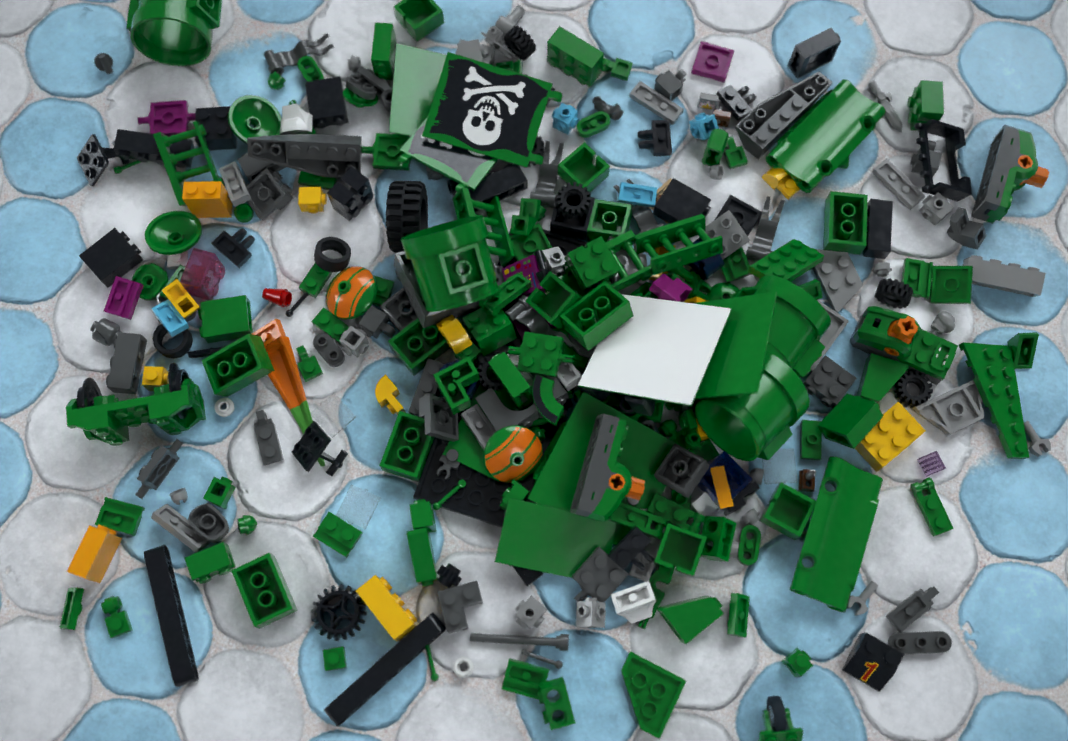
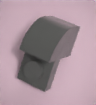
M959 207L955 214L951 216L950 227L946 231L949 237L965 247L978 249L986 237L984 225L969 221L965 208Z

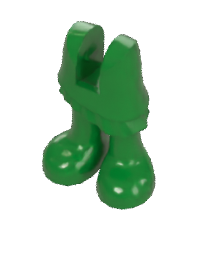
M683 266L666 271L668 273L665 275L673 281L677 277L679 278V276L685 279L684 283L692 288L687 298L690 299L697 296L708 301L709 297L704 293H710L712 287L699 274L693 271L689 272Z

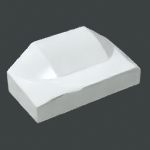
M297 103L282 106L280 135L312 133L313 115L304 112Z
M649 581L610 594L617 615L625 617L631 624L652 617L653 605L656 599Z

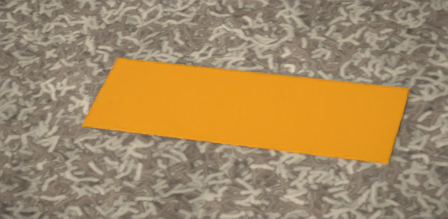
M724 465L710 468L720 509L733 507L734 504Z

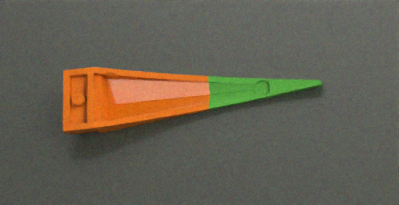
M274 319L252 334L261 337L275 370L269 373L268 376L304 434L313 420L289 337L286 336L281 321ZM319 457V464L325 466L324 459Z

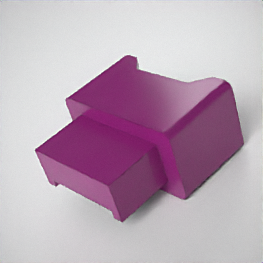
M663 273L652 283L649 290L658 296V299L684 302L691 293L692 288L678 277L673 281Z

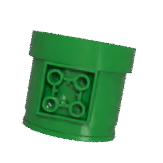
M130 0L126 29L130 31V38L135 48L146 57L172 66L195 65L204 61L210 55L213 36L212 29L220 27L222 0Z
M483 215L446 222L401 238L406 259H411L420 292L425 301L426 311L435 312L457 308L490 297L500 290L486 242V237L489 234Z
M764 275L754 287H742L736 297L777 291L766 352L785 362L799 377H804L810 372L811 366L821 357L822 351L825 349V346L819 340L830 327L831 319L824 307L801 287L778 276Z
M766 352L759 393L703 398L697 403L695 414L705 434L714 444L730 456L742 461H753L757 457L769 460L793 435L790 427L808 410L810 401L805 385L799 376L781 359Z

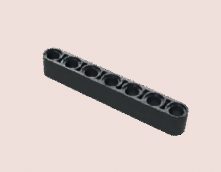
M166 545L144 551V559L174 685L180 687L198 681L199 675L173 565Z
M434 612L431 613L324 709L325 713L337 727L340 726L425 649L426 645L431 644L446 630V626Z

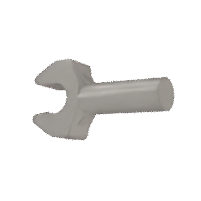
M1024 422L1025 431L1032 441V445L1029 447L1030 452L1037 457L1041 456L1042 452L1039 449V445L1043 447L1045 452L1051 451L1049 439L1039 438L1030 422Z
M871 581L860 596H850L847 609L851 608L854 603H857L859 609L855 612V616L866 613L868 610L866 600L878 585Z

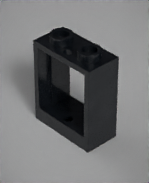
M831 27L795 45L788 66L796 78L831 62L841 43L839 35Z

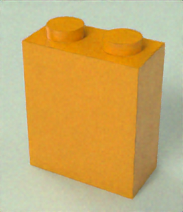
M221 181L183 183L182 199L191 213L197 218H232L233 204Z
M98 524L97 528L89 525L67 572L101 583L122 538L116 536L117 531Z

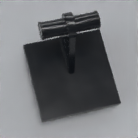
M95 134L90 136L77 156L78 163L90 186L96 184L109 165L108 159L117 157L113 148L101 147ZM121 159L122 164H128L130 162V160Z
M315 421L307 427L304 435L292 450V454L307 472L311 470L319 457L332 463L326 471L332 477L337 469L342 467V462L348 455L342 449L336 458L323 452L331 439Z

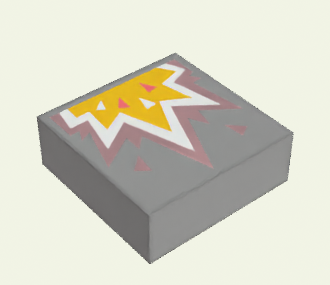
M701 93L698 108L716 109L719 96Z

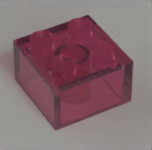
M193 248L180 283L191 296L213 300V297L218 293L220 279H223L225 275V267L215 253Z

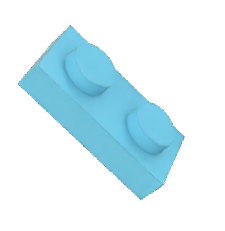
M621 182L618 202L654 207L657 188Z
M169 299L151 308L172 337L189 328L188 323Z

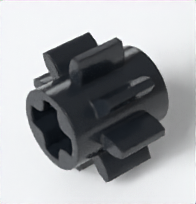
M450 563L446 567L441 565L436 572L439 575L437 581L447 588H450L452 584L457 586L462 580L459 577L461 571Z

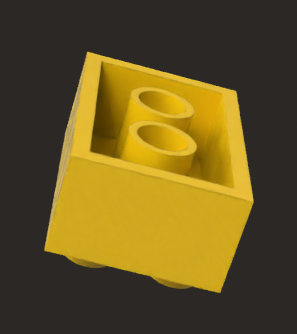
M898 401L883 414L881 420L855 449L877 472L926 430Z
M374 575L359 587L356 592L393 640L399 642L417 626L415 623L417 618L409 609L405 610L402 607L405 603L398 594L390 592L392 586L383 576L379 578L377 575Z

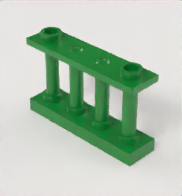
M198 121L193 122L195 129L169 137L167 135L164 136L162 132L153 134L179 206L186 205L182 199V182H184V179L211 171L213 180L221 181L225 187L223 179L218 176L204 137L207 135L203 124L200 125ZM198 136L201 147L175 155L174 153L171 154L169 146L172 143ZM201 154L205 155L207 165L184 172L177 171L175 164H178V161Z
M462 187L452 198L457 219L478 216L475 214L474 208L487 212L488 217L484 216L486 225H490L492 232L488 231L489 236L486 239L494 240L496 247L488 246L490 254L499 256L500 264L504 267L515 255L499 197L495 196L488 204L472 200L469 189Z
M699 214L636 234L634 250L637 254L648 253L651 257V274L656 275L723 253V237L718 236L711 239L706 233L705 216ZM698 235L703 240L693 244L689 238ZM682 241L686 247L676 250L672 243ZM664 246L668 253L658 255L654 249Z
M632 230L605 242L620 269L618 274L621 277V280L613 284L609 279L605 281L617 291L640 280L646 281L652 276L651 265L645 267L632 247L635 239V234ZM622 249L626 250L638 270L629 276L616 256V252ZM565 262L564 271L569 276L572 272ZM593 288L586 290V293L588 294Z

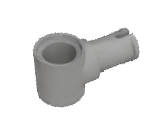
M517 5L510 15L508 14L506 17L500 16L495 26L507 34L514 26H518L519 19L525 14L524 8Z

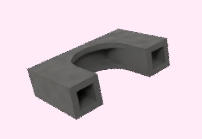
M529 373V375L534 381L536 374ZM540 375L555 382L553 388L554 398L559 404L564 405L569 397L557 377ZM492 388L475 398L496 431L511 425L529 428L533 421L543 418L535 403L522 411H513L506 408Z

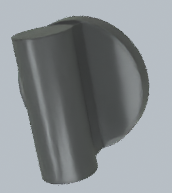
M106 53L98 54L94 59L95 66L99 70L105 71L106 74L112 73V58Z

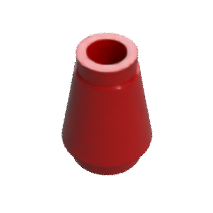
M265 288L262 298L280 307H288L292 301V293L288 292L287 289Z

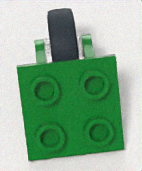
M768 697L767 710H763L762 715L765 731H760L759 741H802L803 729L793 728L789 708H784L781 697Z

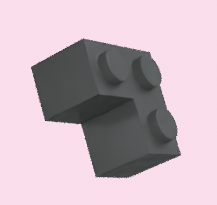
M473 581L437 591L447 632L450 634L468 629L464 608L483 603L478 582Z

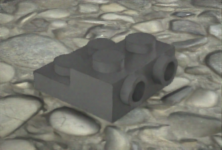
M266 168L246 186L251 196V199L247 202L261 220L266 219L275 209L281 210L293 199L291 188L287 184L282 183L283 177L276 170L273 171Z
M825 355L803 384L810 395L818 397L823 405L834 408L857 378Z
M427 393L420 397L419 417L425 419V435L451 442L458 441V413L453 415L444 397H437L434 393Z

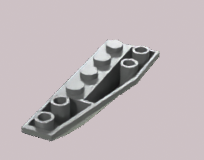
M817 72L757 105L735 126L744 148L757 159L762 157L812 107L833 82L821 72Z
M289 134L247 138L248 157L321 177L341 178L351 167L361 173L362 136Z

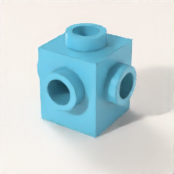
M561 103L560 107L555 108L552 114L553 128L569 135L579 121L577 118L578 110L571 105Z
M704 112L695 115V119L689 121L690 132L694 138L707 140L713 129H719L715 115L705 114Z

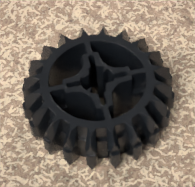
M340 584L337 591L336 587L332 585L331 593L324 589V597L320 594L317 595L321 600L320 603L313 602V605L318 608L317 610H311L312 614H317L311 620L312 622L319 621L314 628L317 630L322 628L320 635L323 636L327 633V639L329 640L333 635L335 641H339L340 635H342L343 640H347V633L354 637L353 629L361 630L357 624L359 622L365 624V620L360 619V617L367 615V612L361 611V609L366 607V604H359L362 598L360 596L355 598L358 593L356 590L351 593L350 586H347L344 591V586ZM342 596L336 605H327L331 599ZM348 598L354 604L355 615L347 611ZM341 607V611H343V613L347 614L348 616L339 615V618H337V614L331 611V609L339 610V608ZM324 610L331 614L330 627L324 620ZM345 619L352 621L347 627L336 630L341 621Z

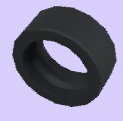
M326 237L318 241L314 252V261L317 266L328 272H339L347 268L351 257V248L345 241L337 237ZM325 250H334L339 252L343 257L340 259H331L326 257L322 252Z
M162 324L156 328L152 338L153 344L163 356L175 359L188 353L193 342L192 334L188 329L182 332L184 338L180 346L168 350L162 345L163 337L168 331Z

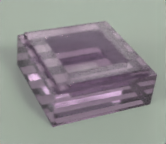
M937 451L917 459L926 477L946 469Z

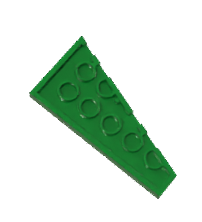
M965 342L959 344L960 350H964L968 359L965 361L967 366L972 368L975 375L973 380L985 407H989L992 417H990L992 424H996L1000 434L998 437L1007 458H1029L1011 346Z

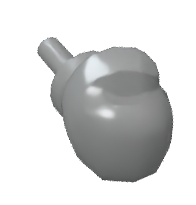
M946 311L940 312L931 325L933 329L931 333L936 335V333L942 334L943 332L949 333L955 328V318Z

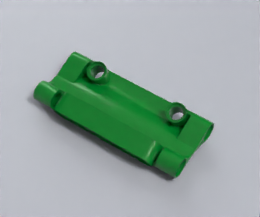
M841 80L832 90L825 93L777 141L778 145L766 156V162L772 168H782L803 192L810 193L826 176L831 175L874 130L876 123L885 115V108L861 94L850 81Z
M829 457L800 557L797 561L790 591L820 601L833 610L846 612L878 507V496L883 482L881 477L863 471L841 458ZM825 484L833 485L835 491H827ZM809 559L812 562V567H804L802 560Z

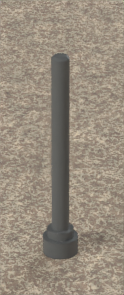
M470 634L471 642L556 646L560 651H568L569 634H560L556 638Z

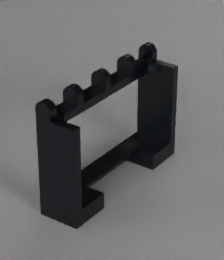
M934 119L924 124L916 123L914 125L915 129L919 130V138L916 139V143L921 147V154L918 155V160L922 161L923 171L920 172V177H923L925 182L922 192L932 195L939 192L947 199L960 201L972 195L970 178L964 176L959 179L955 153L957 149L966 145L964 129ZM927 133L945 138L951 185L941 182L933 184Z

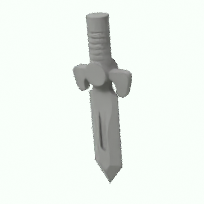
M875 81L870 82L868 85L876 96V99L872 101L880 103L885 108V116L892 127L902 132V122L890 104V101H892L891 93L885 94L881 92Z

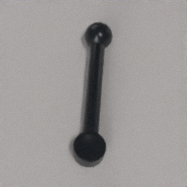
M307 293L290 310L286 311V316L291 317L293 315V311L308 296Z

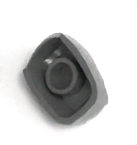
M211 504L199 505L190 512L188 517L190 525L210 542L218 543L229 533L227 520Z

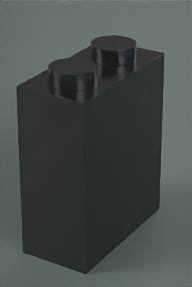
M341 77L305 82L309 114L313 115L312 125L314 128L322 129L326 126H341L349 123Z
M673 178L655 204L653 214L669 224L699 214H703L706 217L711 210L709 206L711 199Z
M116 228L112 229L79 255L107 288L114 283L116 276H124L143 261L139 255L141 253L140 249L135 244L130 245L128 243L130 238L123 231L119 233Z

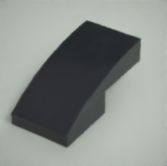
M756 481L737 494L733 499L734 506L728 507L724 511L725 516L746 505L743 498L759 489Z

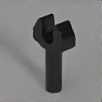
M538 250L534 252L539 272L536 275L539 282H541L549 271L546 269L542 251Z

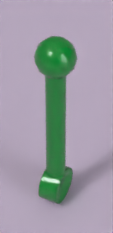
M136 160L121 167L117 166L114 168V172L121 173L122 170L141 162Z
M459 480L458 485L439 502L433 504V509L439 510L440 505L460 488H464L466 486L465 480Z
M426 645L425 648L432 673L431 680L437 681L439 676L435 672L430 647Z

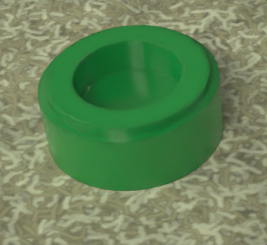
M240 204L234 209V215L239 222H249L254 216V212L248 204Z

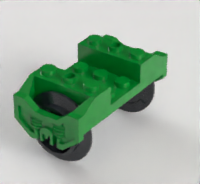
M171 363L169 366V384L154 387V395L119 401L118 397L115 398V395L102 396L95 380L86 378L82 387L78 389L77 398L71 399L66 406L67 426L71 429H83L86 438L89 440L97 439L112 446L122 445L123 442L129 441L128 426L139 427L142 423L156 424L169 435H179L181 431L189 430L200 420H206L204 400L199 386L194 384L192 379L189 378L185 369L180 370L176 363Z

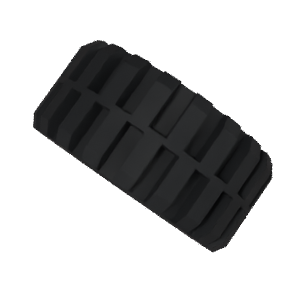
M394 181L389 186L386 201V234L389 249L394 253L404 251L401 242L402 237L428 228L427 190L425 184L421 181Z

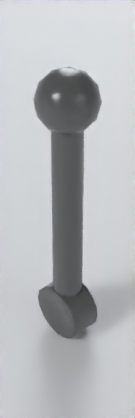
M526 650L521 652V654L555 665L557 669L563 666V663L559 660L553 661Z

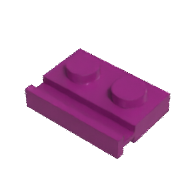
M116 276L104 312L131 320L144 285Z

